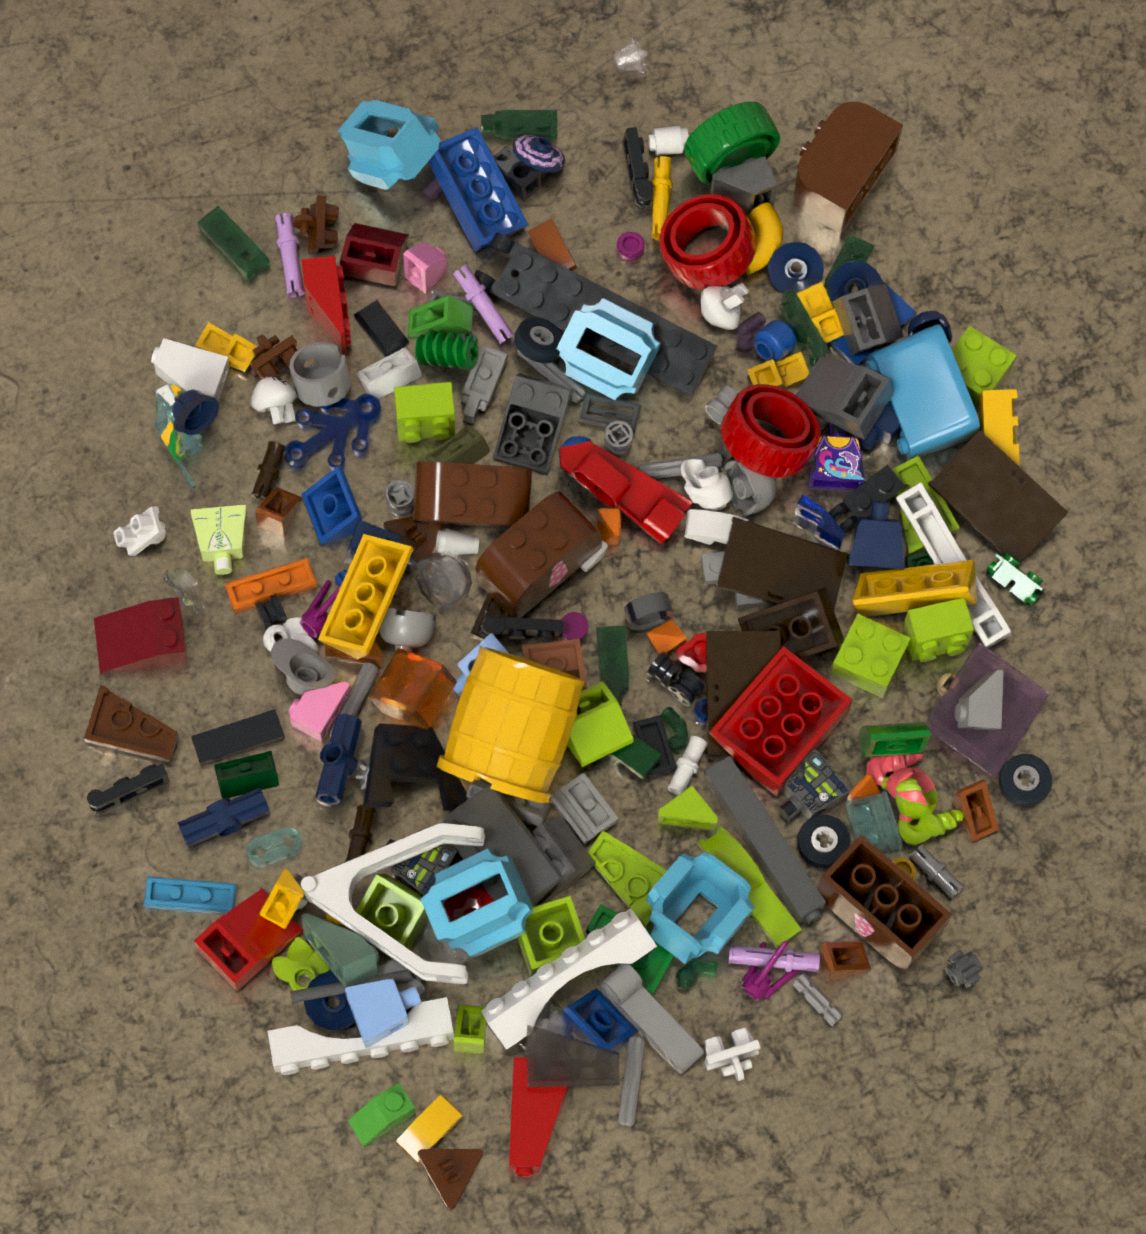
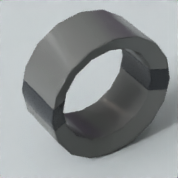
M665 592L643 595L632 600L624 607L627 621L632 630L650 629L667 622L674 616L669 596Z

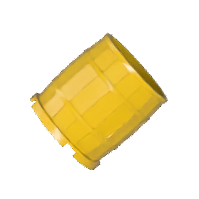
M480 646L477 658L466 679L452 725L450 726L445 755H440L436 767L473 783L475 779L481 780L482 778V780L492 783L490 789L538 803H548L551 797L549 787L561 764L560 762L568 744L585 681L557 669L499 650Z

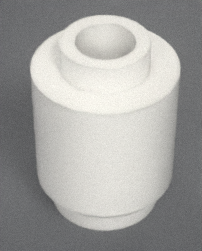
M680 126L653 128V134L648 135L649 150L655 151L656 156L683 153L685 142L689 137L687 128H680Z

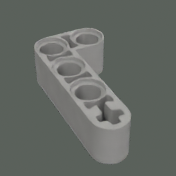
M622 963L602 981L601 992L678 1073L683 1074L704 1054L699 1044L642 986L641 977L629 964Z

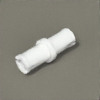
M697 736L690 737L683 756L678 758L676 762L677 769L667 787L670 792L676 795L681 794L687 789L693 774H697L700 768L698 763L707 747V742Z

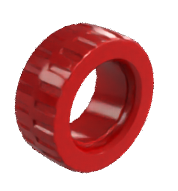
M705 194L686 200L669 214L661 228L659 247L665 263L677 280L690 288L704 290L708 286L723 287L738 279L753 261L756 253L757 238L750 219L736 201L719 194ZM711 226L729 227L725 240L715 250L703 255L685 253L688 242L701 230Z
M756 384L742 389L730 404L721 422L722 440L730 454L746 468L758 474L774 478L789 477L801 471L814 453L821 435L816 415L802 399L786 389L769 384ZM756 419L772 424L782 431L787 438L772 435L764 430Z

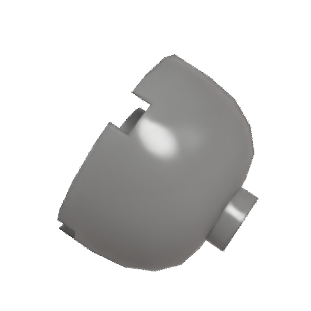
M737 460L730 461L725 465L723 472L728 471L727 476L733 489V497L730 500L732 506L736 510L742 509L744 511L742 515L745 516L767 508L775 497L777 478L758 474L746 468Z
M388 608L379 632L385 642L395 645L394 651L411 653L412 647H422L432 638L437 615Z

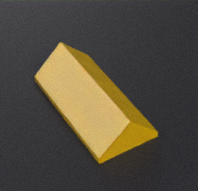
M363 534L318 640L356 659L367 656L414 548Z
M974 560L860 573L853 597V604L860 614L865 617L908 612V610L965 598L967 605L977 604Z

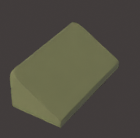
M468 425L426 455L424 459L426 462L474 464L487 455L490 449L485 438Z

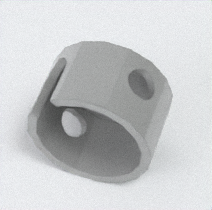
M314 342L300 348L290 359L289 369L298 399L305 404L315 407L328 406L341 400L350 390L351 378L346 357L343 354L340 359L337 345L328 342ZM308 358H314L312 365L304 367Z

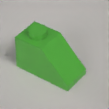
M448 295L410 309L408 336L418 338L421 334L426 335L429 330H435L436 333L444 331L446 334L454 332L457 336L460 333L468 334L472 331L473 306Z
M398 1082L372 1098L348 1120V1123L363 1147L415 1116L416 1112L414 1105Z

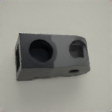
M505 146L493 156L505 181L516 191V195L523 202L542 187L540 171L520 161L511 147Z

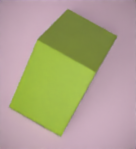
M690 786L659 809L657 824L716 831L718 817L695 788Z
M458 1004L454 1033V1051L484 1054L487 1021L481 1011L486 1007Z

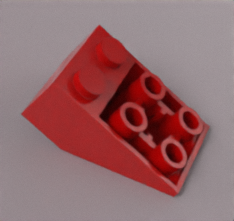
M335 256L301 259L307 309L331 342L338 346L340 354L347 356L346 346H351V336L342 265L336 266Z
M263 888L217 919L194 940L196 950L237 992L264 968L273 957H276L303 932V929L292 918L286 929L259 915L269 897V894Z

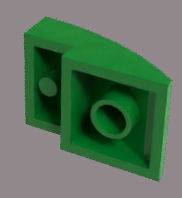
M925 722L862 726L859 731L861 755H865V758L924 754L931 736L930 729Z

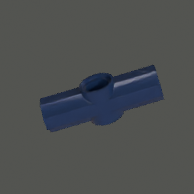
M339 714L335 720L330 742L320 752V759L324 765L315 796L320 802L329 805H339L343 798L347 778L357 768L358 761L354 756V751L362 724L358 717L349 714Z
M258 788L232 800L230 798L218 800L210 804L206 811L178 822V826L187 847H191L216 835L218 837L230 835L238 831L242 824L270 813V809L263 792Z

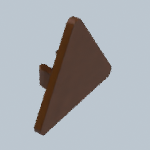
M413 516L385 521L384 528L387 531L400 535L402 537L400 544L413 547V553H415L413 560L422 569H425L434 550L438 530L442 529L443 524L413 522Z
M481 1149L418 1150L417 1155L448 1209H453L456 1206L483 1155Z

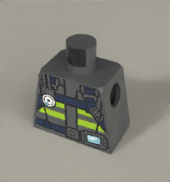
M813 749L785 782L783 793L788 799L778 807V810L788 821L799 812L808 820L814 816L823 815L847 801L852 789L826 760Z
M390 839V840L387 842L386 845H389V844H391V843H393V842H396V841L393 840V839ZM440 845L393 865L391 868L392 877L424 897L428 894L430 888L435 885V874L453 866L458 859V852L448 846Z

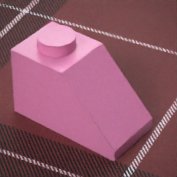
M425 242L403 253L404 278L425 294L448 271L447 256L436 246L433 248Z
M344 681L326 688L304 692L301 699H295L289 709L288 714L291 715V726L322 742L351 690L350 684Z

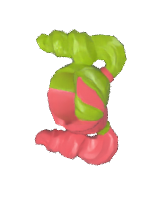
M924 754L872 757L867 763L866 774H870L876 785L887 790L896 799L900 812L898 833L905 843L915 846L919 845L931 837L944 835L946 830L956 828L958 822L963 821V813L959 810L943 811L937 815L932 814L938 804V794L934 783L921 769L907 768L921 761ZM894 772L890 777H886L888 773ZM912 819H919L918 824L915 826L910 825Z

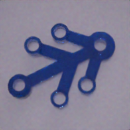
M363 394L356 400L342 398L330 406H319L320 410L324 413H330L335 409L350 411L343 417L311 413L307 409L298 410L295 414L298 427L308 428L311 425L326 428L304 443L298 440L289 442L285 447V458L289 464L300 466L307 461L309 453L335 437L332 453L328 457V466L331 470L337 466L344 468V450L349 427L358 422L357 437L352 440L351 447L355 455H365L369 450L367 437L370 422L377 419L381 413L380 401L373 395ZM370 406L372 410L370 412H363L362 408ZM306 415L309 419L306 422H302L299 420V417ZM357 443H363L365 444V447L363 449H357L355 448V445ZM295 452L302 454L299 459L292 458V454ZM335 458L342 460L339 465L332 464V460Z

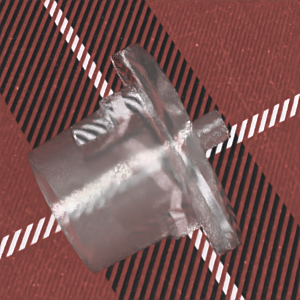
M635 36L630 37L632 43L613 51L617 68L620 73L638 70L640 74H645L647 72V62L645 59L647 52L646 50L642 51Z

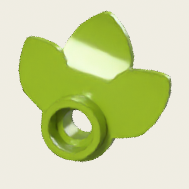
M296 937L292 941L287 957L277 956L272 958V967L275 975L280 980L288 982L293 991L308 987L309 984L305 986L299 984L301 977H308L311 982L319 974L330 970L316 951L313 952L312 948L300 937Z

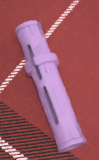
M283 213L284 219L281 218V214L275 216L279 236L276 242L277 247L281 249L287 288L286 293L288 297H297L296 292L298 291L299 296L305 294V290L303 288L297 250L299 238L295 236L293 214Z
M465 264L461 267V270L466 275V279L459 270H456L452 275L455 276L466 292V299L472 301L499 341L498 343L501 344L506 339L500 329L504 331L508 338L515 333L512 332L484 291L486 289L484 284H479L468 264Z
M730 944L728 963L765 967L776 950ZM787 948L773 967L783 968L787 972H791L792 969L818 972L820 953H805L793 951V948Z

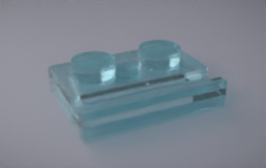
M887 791L853 801H845L844 806L855 840L862 835L883 854L894 850H902L903 844Z

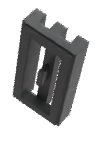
M586 393L579 422L606 428L616 420L629 422L627 424L631 426L633 434H635L641 405ZM589 403L633 412V416L609 409L591 407Z

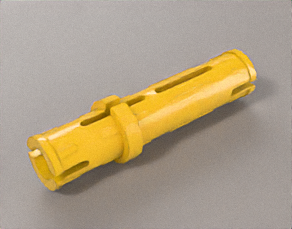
M660 156V161L658 157L654 158V180L651 181L654 190L651 237L655 240H659L661 228L670 214V191L673 190V182L671 181L672 159L667 156Z

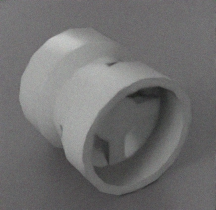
M723 386L718 392V397L710 400L705 405L706 412L714 421L721 425L727 409L738 393L729 386Z
M614 421L605 429L604 448L618 458L626 456L632 448V428L626 422Z
M396 480L390 483L386 488L385 494L388 511L397 517L407 516L414 508L413 487L405 480Z

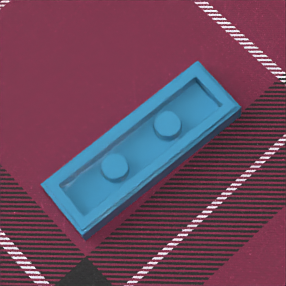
M147 876L144 907L226 914L235 907L237 884Z

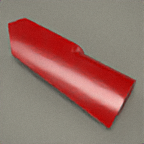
M591 441L559 448L560 467L601 502L609 507H617L659 544H662L671 535L686 515L687 509L692 505L690 499Z

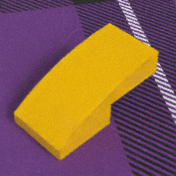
M818 282L795 293L801 310L821 345L844 335L835 308H833L822 282Z
M208 322L194 347L227 356L230 367L245 372L255 356L252 350L258 346L236 333L232 336Z
M801 352L777 362L771 359L747 370L753 385L769 384L783 389L803 384L810 373Z
M441 1094L418 1116L396 1142L417 1162H420L417 1155L418 1150L432 1149L464 1115Z

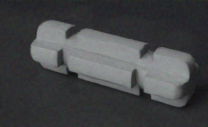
M806 974L800 975L794 981L793 986L800 994L802 992L805 994L804 998L819 1014H824L823 1018L830 1025L836 1024L842 1018L843 1013L836 1005L834 1007L831 1005L832 1001L817 985H812L813 981Z

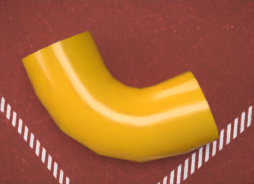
M769 202L757 206L748 214L757 238L756 253L752 263L745 271L748 275L768 265L775 250L783 245L784 229L778 213Z

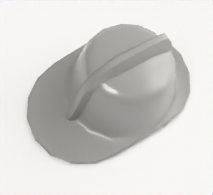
M281 639L273 645L271 649L272 660L279 670L286 675V682L295 693L303 695L307 691L326 688L335 680L333 666L300 641Z

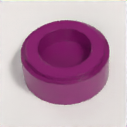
M635 232L623 233L617 240L618 255L626 261H636L642 257L645 249V242L642 236Z
M571 612L563 616L561 619L563 621V632L560 634L564 640L579 638L580 641L584 640L589 628L585 616L577 612Z

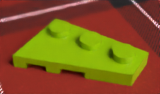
M919 455L893 468L894 473L906 487L898 496L922 483L950 533L954 534L960 531V527L944 499L928 485L932 478ZM900 508L909 556L915 555L924 550L925 547Z
M602 830L588 851V854L596 863L594 865L596 870L626 906L634 911L642 925L647 928L651 922L649 918L652 909L646 898L667 870Z

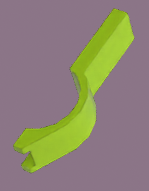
M720 826L716 829L717 834L707 841L701 839L697 842V845L703 852L712 854L744 878L751 886L749 899L755 907L751 916L778 949L783 941H790L800 934L802 929L765 882L762 873L751 856L733 836Z

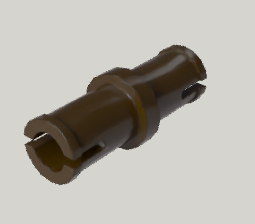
M274 441L268 442L263 462L258 465L257 472L259 474L254 489L251 492L252 497L259 499L263 489L261 501L270 494L275 478L279 477L280 471L278 468L283 453L286 450L284 445L278 443L274 454L276 442Z
M357 806L353 829H350L348 835L351 840L345 862L366 854L368 843L372 841L373 837L371 827L376 812L374 807Z

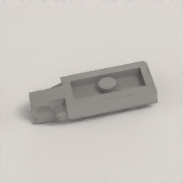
M484 345L480 346L477 363L471 369L462 391L461 404L466 405L463 411V421L473 424L478 411L485 412L487 406H489L508 359V353Z
M475 779L474 783L471 782L466 797L470 799L489 786V784ZM500 792L523 823L539 826L546 819L551 807L550 804L546 802L538 803Z

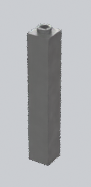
M728 756L706 769L703 777L704 781L797 923L800 925L807 921L810 924L823 916L822 911L826 905L825 899L817 890V887L732 758Z

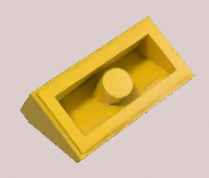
M284 868L259 914L286 929L305 894L288 869Z

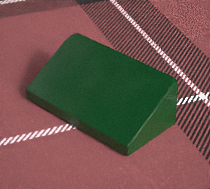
M271 751L214 765L223 799L243 795L258 788L263 790L279 785Z

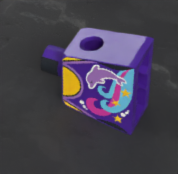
M830 424L829 436H820L816 447L808 488L854 491L865 482L859 439L856 437H846V430Z

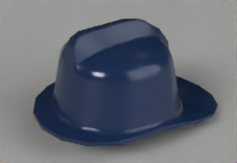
M191 389L174 398L172 414L175 420L173 428L178 432L187 435L199 434L207 429L218 415L219 402L214 397L206 395L199 390Z

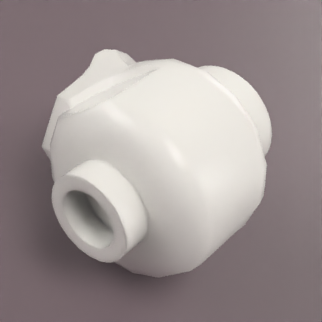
M702 459L682 461L681 473L686 481L684 489L691 501L698 503L702 508L711 509L712 511L725 508L733 497V489L726 474L719 472L717 467L705 466Z

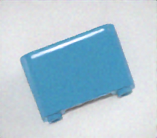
M938 324L926 328L868 355L866 367L889 378L894 394L890 402L902 429L900 438L897 439V446L900 453L906 455L908 461L918 455L921 458L967 442L978 432L980 423L977 412L941 325Z

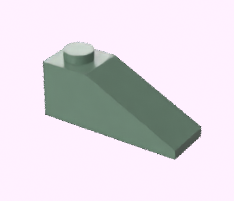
M305 913L301 915L305 939L345 988L378 975L377 961H379V955L373 944L369 945L357 933L311 914Z

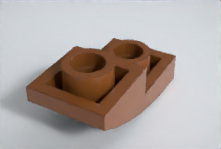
M552 218L527 231L538 254L571 271L577 269L575 261Z

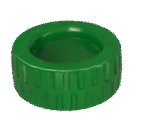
M751 101L742 102L727 107L702 122L687 138L684 152L699 180L706 185H711L713 174L720 168L726 166L732 168L741 165L749 158L758 159L765 156L767 160L780 143V133L762 104Z

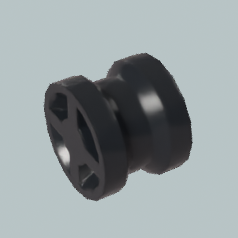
M276 593L270 595L266 601L259 600L254 602L266 629L277 620L284 621L287 619Z
M663 651L651 664L647 675L651 678L656 677L660 680V684L667 688L678 676L683 665L678 661H672L669 654Z
M683 669L679 673V679L676 682H672L668 689L678 701L684 705L691 706L694 702V696L697 693H702L705 685L695 674Z

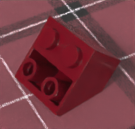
M354 223L346 235L340 257L343 275L396 287L409 234Z

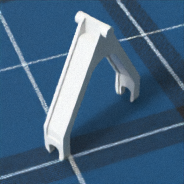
M447 823L436 824L312 877H304L301 880L302 890L310 903L315 904L353 932L361 935L366 941L373 944L422 980L467 984L468 972L466 966L423 960L356 913L352 906V896L356 886L363 878L442 844L483 846L485 840L483 828Z

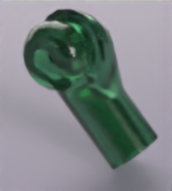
M667 707L661 713V717L673 729L675 734L669 738L671 748L679 751L682 747L686 748L690 741L687 724L672 707Z
M689 961L677 971V986L680 989H690L692 981L698 976L716 977L717 962Z

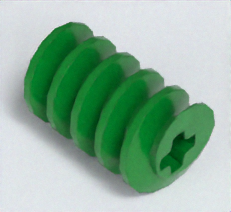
M429 330L426 335L421 334L416 340L415 356L418 363L422 365L449 366L454 369L459 367L463 370H471L475 367L478 359V340L476 335L473 334L467 337L464 333H460L457 336L454 332L446 334L444 331L436 333L435 330Z

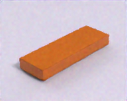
M305 558L225 583V587L235 613L254 607V602L268 600L269 596L274 593L280 599L315 588L317 583L309 559Z

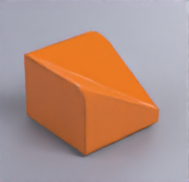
M601 508L598 509L597 529L601 532L602 540L608 546H618L620 544V510Z

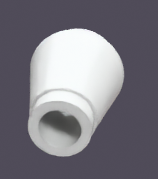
M448 528L445 531L438 530L436 553L443 554V557L478 553L479 537Z

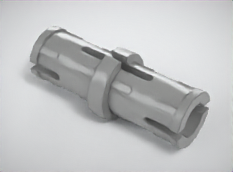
M923 844L917 848L918 850H915L909 858L928 875L927 879L930 882L934 881L952 900L965 886L946 869L947 865L944 862L940 863Z

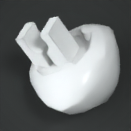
M743 283L732 288L728 286H708L701 293V312L704 319L711 325L721 329L733 330L738 328L741 316L739 304L744 302L745 299L742 296L747 294L749 290Z
M265 377L256 384L251 395L250 404L258 412L265 413L270 411L273 424L289 423L295 421L292 403L297 398V392L289 383L280 378Z

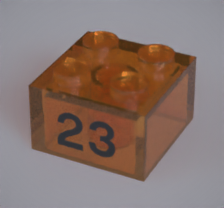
M398 648L369 694V697L383 714L428 730L455 687L457 680L444 664Z

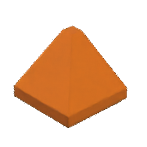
M672 619L646 633L658 654L663 651L670 654L687 641L685 634Z
M866 774L851 790L847 798L848 805L852 806L872 800L880 795L881 792L870 774Z

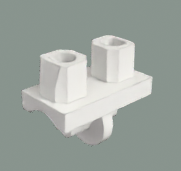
M151 506L142 514L134 515L130 519V523L125 527L116 529L114 537L117 546L126 547L129 556H136L150 544H159L163 541L166 532L165 524L159 521V508Z
M747 1027L731 1033L735 1047L726 1050L720 1036L705 1040L706 1058L704 1063L707 1071L731 1064L721 1068L724 1077L734 1074L737 1081L744 1080V1070L753 1068L750 1059L742 1062L740 1060L759 1055L758 1050L761 1049L758 1039L753 1041Z

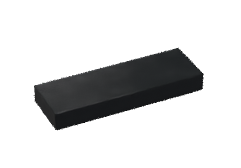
M276 709L193 735L191 738L200 766L285 739Z

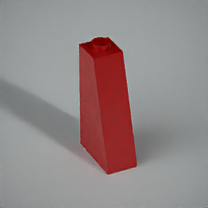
M514 1057L509 1172H515V1176L532 1177L533 1173L540 1172L574 1073L575 1059Z

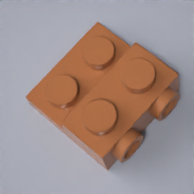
M580 638L522 645L524 659L578 677L585 681L582 691L587 689Z

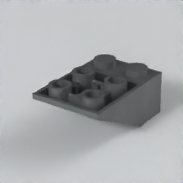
M820 356L796 393V396L802 399L817 417L865 440L894 392L889 378L867 367Z
M521 373L515 375L493 458L548 473L566 420L574 388Z

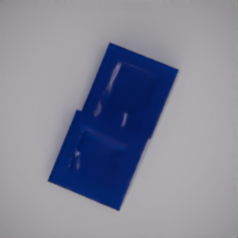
M802 494L797 503L795 514L817 526L814 537L840 550L845 537L840 526L826 510Z

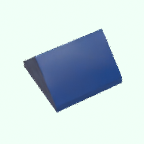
M342 466L334 468L301 494L321 545L353 535L358 521L362 520Z
M597 988L568 1005L563 1011V1021L603 1063L626 1044L630 1037H633L638 1032Z

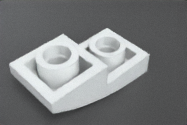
M690 509L687 512L684 537L711 545L714 541L727 544L732 517L749 521V519L727 513Z

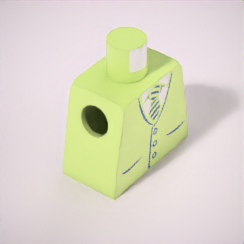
M246 505L191 509L192 522L202 560L204 562L214 561L216 574L225 575L231 573L232 560L244 557L248 520Z

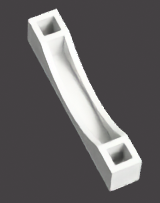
M922 483L896 497L897 503L934 564L966 561L965 556ZM976 576L977 604L967 605L973 628L987 650L1011 636V630Z
M630 908L626 912L618 913L603 928L592 931L578 945L567 948L552 963L541 966L536 974L527 980L516 983L511 991L501 998H495L490 1001L481 1012L488 1025L507 1050L532 1033L536 1019L544 1005L569 980L585 971L600 966L617 963L632 964L656 948L657 945Z
M447 997L424 1001L414 1006L407 1014L408 1025L368 1048H365L362 1037L350 1039L330 1038L309 1032L298 1025L269 1030L267 1032L275 1073L281 1072L282 1075L295 1074L299 1072V1068L311 1066V1069H322L328 1067L329 1062L340 1060L342 1064L357 1062L359 1057L371 1055V1058H381L389 1055V1051L401 1049V1052L404 1053L418 1050L419 1045L430 1043L432 1047L444 1046L449 1043V1040L454 1039Z

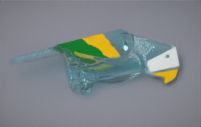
M167 384L156 390V421L154 426L194 489L196 485L181 459L190 457L202 450L203 444L201 440L203 438L199 434L187 435L173 428L175 420L172 414L174 398L183 392L177 385Z

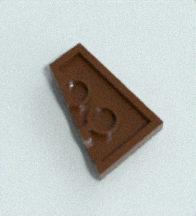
M100 685L85 733V742L170 763L178 739V732L153 716L137 709L124 698L121 699L113 694L105 686Z

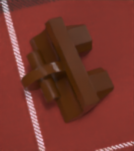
M318 195L316 203L311 204L310 209L302 208L301 215L293 218V226L300 229V235L303 237L309 236L308 252L317 253L320 248H334L338 242V232L325 229V223L335 224L337 222L339 207L326 203V196Z
M261 334L256 338L259 346L252 350L255 357L258 358L250 363L252 368L249 371L254 378L258 375L261 379L265 377L279 378L280 373L274 364L282 360L289 369L290 359L298 351L296 349L297 341L291 335L279 343L280 341L276 335L267 340Z

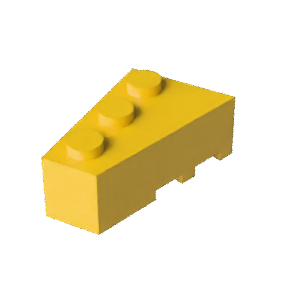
M1017 389L983 390L976 409L980 423L979 430L1020 467L1019 444H1017L1015 426H1018V416L1014 417L1013 408L1014 401L1017 399Z

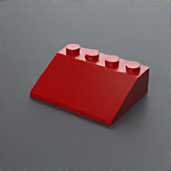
M783 646L711 729L709 734L757 782L775 796H778L783 790L785 782L813 749L817 750L847 715L853 699Z

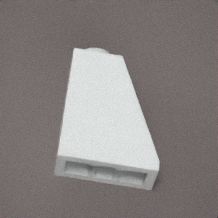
M163 338L160 347H155L151 360L154 363L156 375L169 386H178L182 393L191 389L199 390L206 395L214 397L217 401L230 370L227 356Z

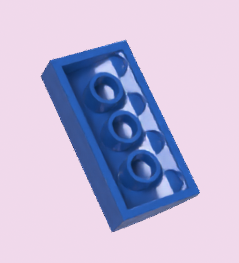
M478 127L439 143V149L428 163L475 252L491 246L490 243L496 232L509 237L529 225Z

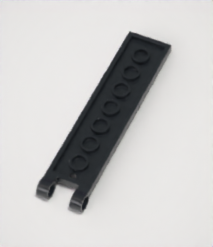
M496 232L490 245L511 256L499 281L480 270L475 271L474 276L480 285L484 284L486 287L485 291L535 317L550 321L564 332L575 310L581 311L584 304L589 306L596 305L602 298L655 323L654 336L661 342L647 374L692 397L718 348L717 345ZM518 270V277H512V271ZM586 328L581 338L582 341L636 368L642 356L589 328Z

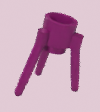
M330 580L325 582L308 610L301 616V627L314 638L321 633L329 615L326 610L335 601L341 587L340 585L327 601L317 608L331 585Z
M785 940L781 943L762 971L757 970L755 972L757 966L750 965L748 972L742 978L744 983L741 988L755 1000L761 1001L763 997L769 999L774 991L801 971L792 969L791 972H787L774 984L769 985L772 979L767 974L788 945V941ZM762 942L759 948H766V942Z

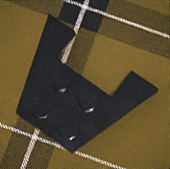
M379 723L374 729L363 806L391 807L395 802L391 782L438 784L443 810L453 811L469 798L466 797L467 792L459 777L436 767L440 755H445V750L432 727Z

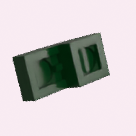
M632 734L634 738L633 743L607 756L618 765L622 763L643 780L658 763L662 755Z

